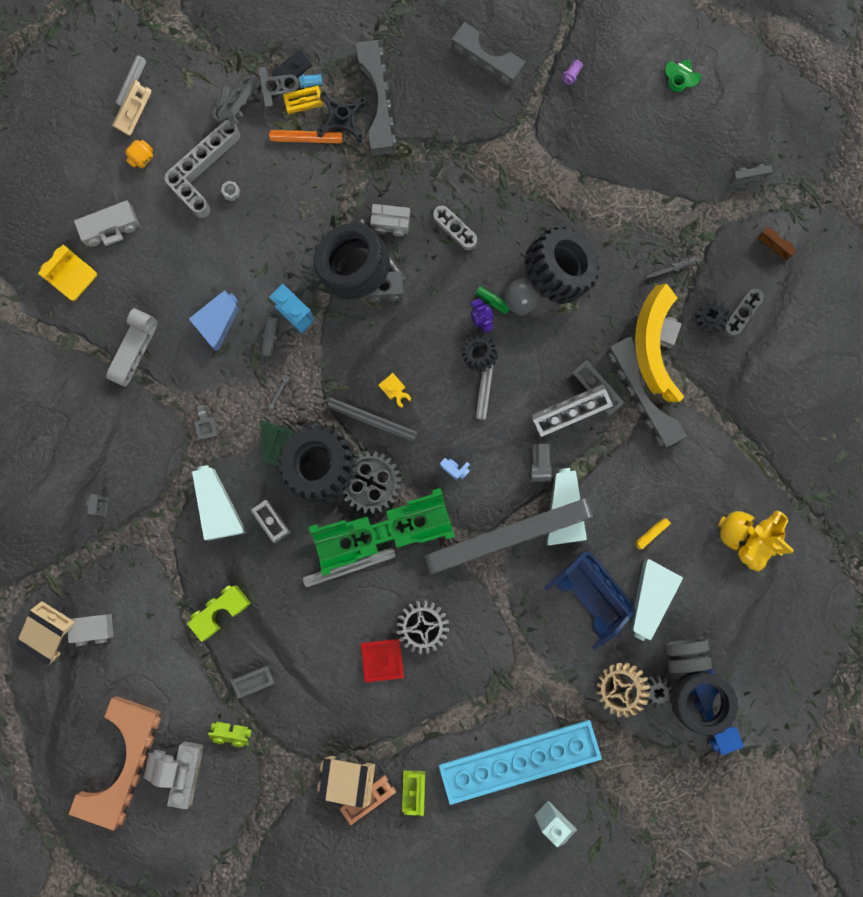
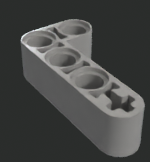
M133 308L127 317V324L130 325V328L106 375L107 379L124 387L130 382L158 324L153 316L136 308Z

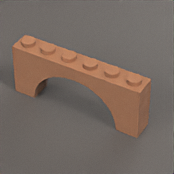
M118 696L111 698L104 718L112 721L120 729L124 737L126 761L123 771L118 780L107 790L96 793L84 791L78 793L74 798L69 815L113 831L119 825H123L126 818L124 812L126 806H129L133 799L132 789L137 786L140 780L138 773L140 767L143 768L146 763L147 756L145 754L147 748L150 749L154 741L152 734L154 729H157L160 724L161 718L159 715L161 711Z

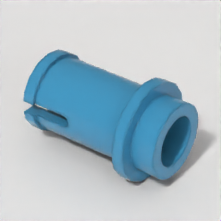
M321 73L306 76L302 74L303 76H299L301 88L323 86Z

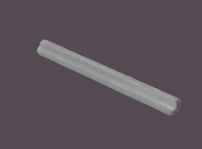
M391 547L379 551L377 554L357 559V562L331 569V574L322 576V573L318 572L303 578L305 587H310L396 557L394 548Z

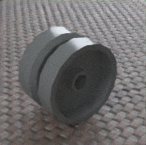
M689 639L665 643L667 655L679 656L667 662L670 673H692L713 668L710 656L698 655L710 650L709 639Z

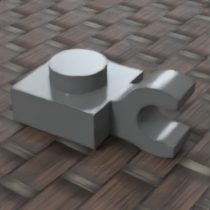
M205 405L198 406L197 411L200 420L194 421L198 439L203 440L219 436L215 418H208V410Z

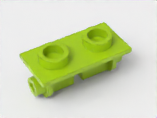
M212 723L211 731L214 732L208 733L212 742L217 744L229 742L235 747L249 746V741L246 737L250 738L251 730L248 727L234 725L233 732H229L230 724Z

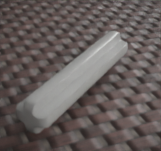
M141 56L135 57L116 100V104L121 107L129 91L130 84L134 79L138 81L146 64V60Z
M491 365V369L486 367L485 372L482 370L476 419L479 420L486 419L493 365Z

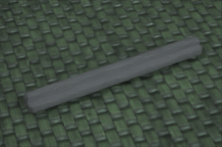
M330 398L327 407L329 409L407 440L414 441L416 439L417 432L333 398Z

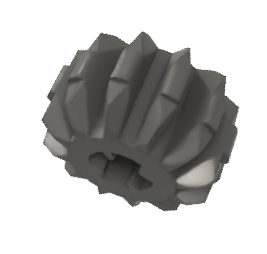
M656 675L655 680L651 676L648 677L650 683L644 682V685H650V688L645 690V692L650 693V697L645 698L648 700L647 706L651 707L653 705L656 710L659 709L660 705L662 708H666L665 701L671 703L669 696H672V691L669 690L673 688V685L667 684V678L661 680L659 675ZM655 689L661 692L659 696L654 693Z

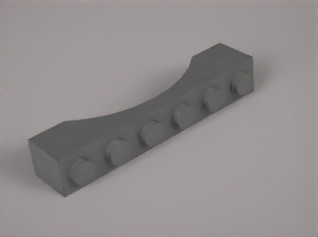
M378 40L356 43L359 69L370 79L378 96L377 114L368 131L371 154L374 156L394 153L393 146H396L395 134L391 135V128H394L393 117H389L388 111H391L390 99H386V93H389L388 82L383 80V76H386L385 64H381V59L384 58L383 47H379Z
M631 336L611 346L607 350V356L610 362L616 365L619 378L625 381L629 396L634 397L638 412L643 413L647 428L649 430L652 429L656 444L665 449L687 437L679 421L660 411L645 394L638 373L635 343Z

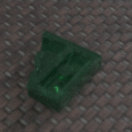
M260 420L263 461L279 467L281 464L278 462V457L283 454L280 450L282 446L286 447L288 444L286 440L289 437L293 438L295 436V431Z

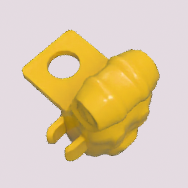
M774 511L768 519L761 521L755 529L749 526L747 533L750 536L746 544L740 548L738 555L741 562L746 564L750 570L759 572L766 566L771 556L776 554L782 556L784 553H793L794 550L784 541V530L788 523V518L781 511Z

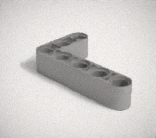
M229 120L221 123L168 170L164 177L170 189L198 218L207 217L210 214V207L204 197L190 183L240 139L237 125L231 124ZM228 130H234L233 133L227 134ZM215 142H220L218 146H213ZM207 154L205 158H199L200 155ZM188 166H193L190 171H185ZM179 178L178 182L171 183L173 179ZM187 191H191L188 197H184ZM198 205H204L201 210H196Z

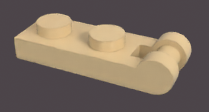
M134 79L130 84L129 91L112 126L131 136L151 94V89L148 87L144 88L140 85V82ZM136 92L141 94L140 98L135 96Z

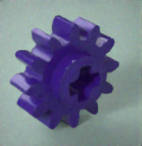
M480 298L472 301L471 307L473 309L470 311V315L475 326H480L484 333L492 330L493 325L491 322L494 320L490 307L487 304L484 305Z

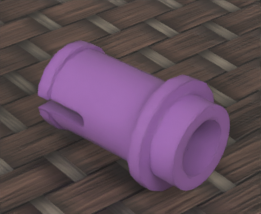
M574 59L568 70L563 73L562 80L568 85L575 83L576 76L582 69L583 64L579 60Z

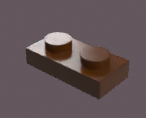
M768 226L757 237L785 261L797 251L791 242L782 239L776 230Z

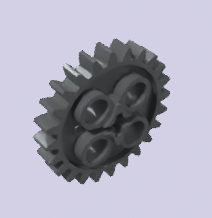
M367 451L366 457L359 453L358 460L353 457L356 461V467L352 468L355 476L360 475L368 480L373 478L376 484L386 487V490H381L373 485L368 487L369 485L365 481L354 476V478L350 477L349 482H351L349 488L344 487L345 490H343L344 493L342 495H348L344 500L346 502L352 500L350 507H354L357 504V511H360L363 507L365 514H367L369 509H371L372 514H375L376 508L383 512L382 506L389 509L388 502L395 503L392 497H399L396 489H402L401 486L397 485L402 479L396 476L400 474V471H394L397 465H390L391 458L385 461L384 454L378 458L377 452H374L373 456H371L370 452ZM365 465L371 467V472L367 475H363L361 471ZM382 473L388 474V480L385 483L379 482V476ZM358 482L362 483L363 489L360 492H354V485ZM375 490L380 492L378 500L371 499V493Z

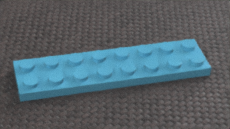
M586 720L439 764L449 803L452 805L595 762L602 758L591 721Z

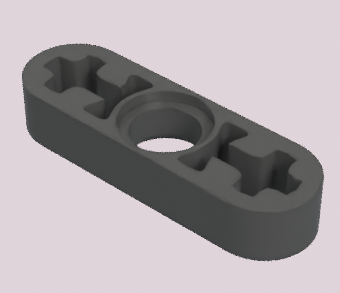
M751 289L747 292L730 315L729 321L725 322L726 328H723V332L726 336H737L753 316L764 299L763 293L759 289ZM755 294L757 296L756 300L751 305H748L752 299L751 296ZM740 308L748 311L746 318H742L739 315L738 311ZM737 320L739 323L735 326V330L731 332L730 326Z

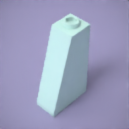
M207 465L197 467V471H192L204 540L209 541L246 533L215 469L209 468Z
M570 468L560 469L559 473L554 475L550 510L580 500L576 471H570ZM584 521L547 534L546 546L587 540Z
M650 559L643 561L634 606L635 613L632 616L630 630L635 632L633 636L642 641L645 638L648 640L652 639L683 577Z
M549 801L535 814L542 833L556 847L564 845L577 831Z

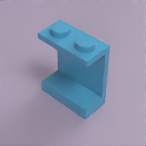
M284 284L269 297L276 304L274 307L301 334L315 322L310 309Z

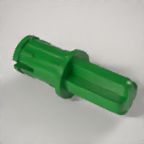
M483 286L478 288L475 297L480 298L489 307L492 306L503 314L509 312L505 301L497 297L498 294L494 295L483 288Z

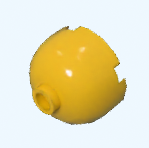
M742 511L732 512L727 518L723 516L718 524V527L721 528L720 538L723 543L738 551L741 547L738 544L740 540L745 541L747 538L748 528L753 526L754 522L752 520L755 517Z

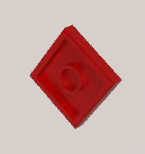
M399 639L361 643L365 683L404 678Z

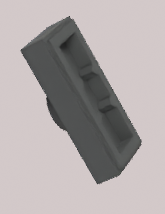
M267 665L231 680L237 699L271 686L275 684V681Z

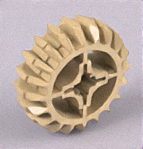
M617 663L616 666L610 665V670L604 669V675L599 676L602 682L597 683V686L601 688L600 691H597V694H602L603 697L599 699V702H606L604 708L611 707L610 713L614 714L617 712L618 717H621L623 714L625 717H630V713L634 716L637 714V710L642 711L644 709L642 705L648 704L645 698L650 697V693L645 692V690L650 688V685H644L648 678L640 677L643 671L636 673L637 667L632 666L630 668L629 663H625L624 666L621 663ZM620 674L629 676L633 682L628 683ZM614 679V689L610 692V683ZM630 686L625 692L617 694L620 688ZM637 688V696L633 702L632 691ZM619 697L623 703H626V706L617 703L613 698Z

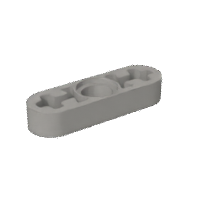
M438 206L434 210V221L463 249H474L477 244L476 234L446 206ZM439 212L441 214L445 212V218L449 221L447 225H445L446 220L443 217L438 218ZM455 223L461 227L460 231L456 233L450 230V226ZM463 231H466L464 236L467 239L472 238V244H465V238L462 236Z

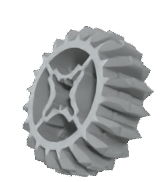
M416 601L417 608L409 604L411 611L408 612L404 608L403 612L406 616L399 615L398 618L403 620V623H397L398 627H402V630H398L397 634H404L399 640L400 642L405 639L408 641L404 645L405 648L410 644L413 645L411 652H414L415 648L418 647L419 654H422V648H426V653L428 654L430 653V646L436 651V643L440 646L443 645L442 641L439 640L440 638L447 639V636L442 633L443 631L449 632V628H443V625L448 624L449 621H442L441 618H444L446 614H438L441 607L433 610L435 603L432 602L429 608L427 607V601H424L423 607H420V602ZM423 611L432 613L438 621H426ZM417 612V624L406 628L409 617ZM420 617H422L425 625H433L426 629V637H424L422 630L414 629L417 628V625L420 626ZM439 627L437 636L429 642L428 631ZM408 633H419L423 643L415 642Z

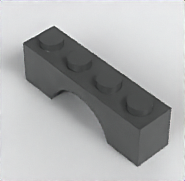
M464 22L452 38L451 48H453V51L458 55L468 58L469 62L473 65L483 68L488 75L497 77L502 84L512 87L524 71L525 61L511 52L503 56L487 54L479 44L480 32Z

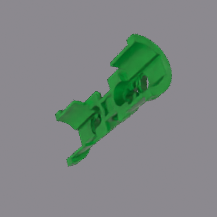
M441 488L432 490V495L408 501V505L386 511L389 520L370 525L368 517H364L347 523L343 520L320 528L317 524L309 526L319 555L322 576L331 574V569L377 554L376 545L387 541L395 540L396 547L398 548L414 542L422 543L445 536L446 539L455 537ZM422 516L425 519L423 527L415 526L414 519L416 517ZM411 518V525L414 530L410 531V527L404 528L403 533L400 530H396L399 522L408 524L407 519ZM361 533L370 536L366 544L363 541L357 542L358 546L354 547L355 542L352 535H355L356 539L362 537ZM343 538L351 540L350 548L343 549L340 546Z

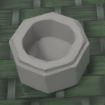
M227 181L222 184L221 193L226 200L234 201L239 198L240 189L236 182Z

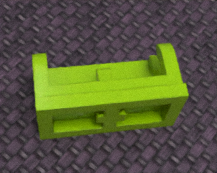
M404 770L402 812L405 815L424 816L425 771Z

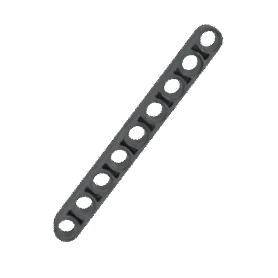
M587 498L427 554L424 556L430 575L580 523L594 516Z

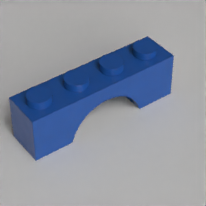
M709 669L706 670V671H703V672H710V673H712V674H715L714 671L709 670ZM700 684L690 692L691 695L695 696L697 702L694 704L698 713L703 716L704 721L702 722L715 717L713 701L719 691L710 684ZM732 725L723 733L711 736V740H709L713 751H717L721 755L744 747L737 728Z

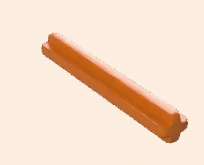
M269 131L270 141L342 143L343 139L341 132H326L320 138L317 136V131Z

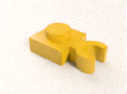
M393 373L378 385L390 400L396 397L397 404L401 408L404 407L400 402L402 398H406L409 402L411 401V397L407 393L402 392L405 386Z

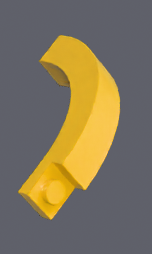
M661 284L653 288L641 308L635 335L636 356L641 374L653 394L662 393V397L668 402H680L684 396L666 372L660 350V335L663 321L668 310L677 300V296L667 284Z

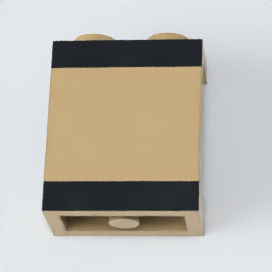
M41 601L30 610L16 645L47 665H50L61 655V652L57 650L63 635L73 627L75 622Z
M335 756L324 758L320 766L322 775L317 788L319 793L318 799L360 808L370 805L375 764L366 763L361 765L335 760Z

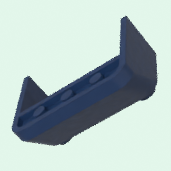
M587 551L555 575L544 587L545 590H548L555 584L562 591L572 589L594 616L592 630L599 637L592 646L594 650L615 637L635 613V607L598 560Z

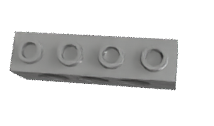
M602 384L532 416L542 437L610 408L613 405L606 388Z

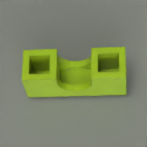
M227 586L220 592L222 596L217 600L213 598L205 604L206 609L202 612L198 610L190 616L191 621L187 624L201 642L206 641L221 629L215 620L218 610L226 609L234 617L251 604L238 586Z

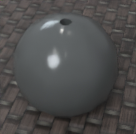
M528 278L515 279L507 286L505 291V303L514 314L526 315L534 310L542 301L541 293L533 288L534 285L532 282H529Z

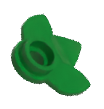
M690 59L684 60L678 65L669 61L665 68V73L669 78L668 86L674 92H681L685 88L696 86L702 77L700 73H692Z

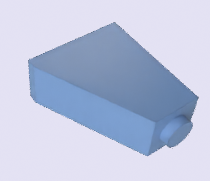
M225 290L189 318L215 351L220 349L240 310L236 305L239 301L232 293L228 295Z

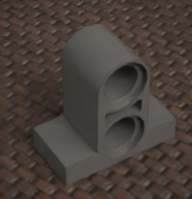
M259 67L265 107L274 105L272 95L293 92L298 88L299 80L295 75L288 74L269 77L268 67ZM289 77L295 80V87L293 89L287 88L285 84L286 79ZM273 80L276 82L277 88L275 91H270L267 88L268 81Z

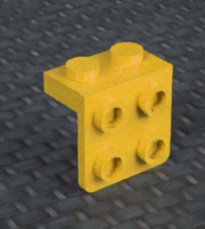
M64 245L54 251L53 257L48 262H45L38 272L39 275L72 301H76L97 277L96 271Z

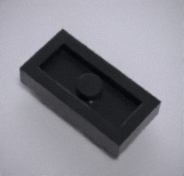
M299 49L271 73L273 77L292 74L298 78L312 67V64ZM287 78L285 81L286 86L293 82L294 79Z

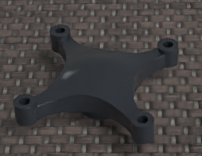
M322 91L319 99L327 105L329 119L324 126L317 129V136L322 138L330 130H342L351 133L356 138V142L361 143L364 135L356 128L354 115L360 107L365 106L366 99L360 97L358 101L352 104H340L330 99L327 93Z

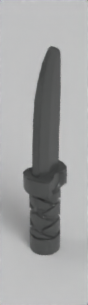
M691 257L684 261L672 263L670 267L653 272L645 278H651L669 271H677L696 264V260L694 257Z

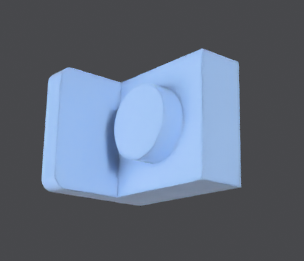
M444 458L439 465L456 481L459 477L463 479L470 471L467 469L470 465L468 462L460 470L457 469L458 464L452 459L447 460Z

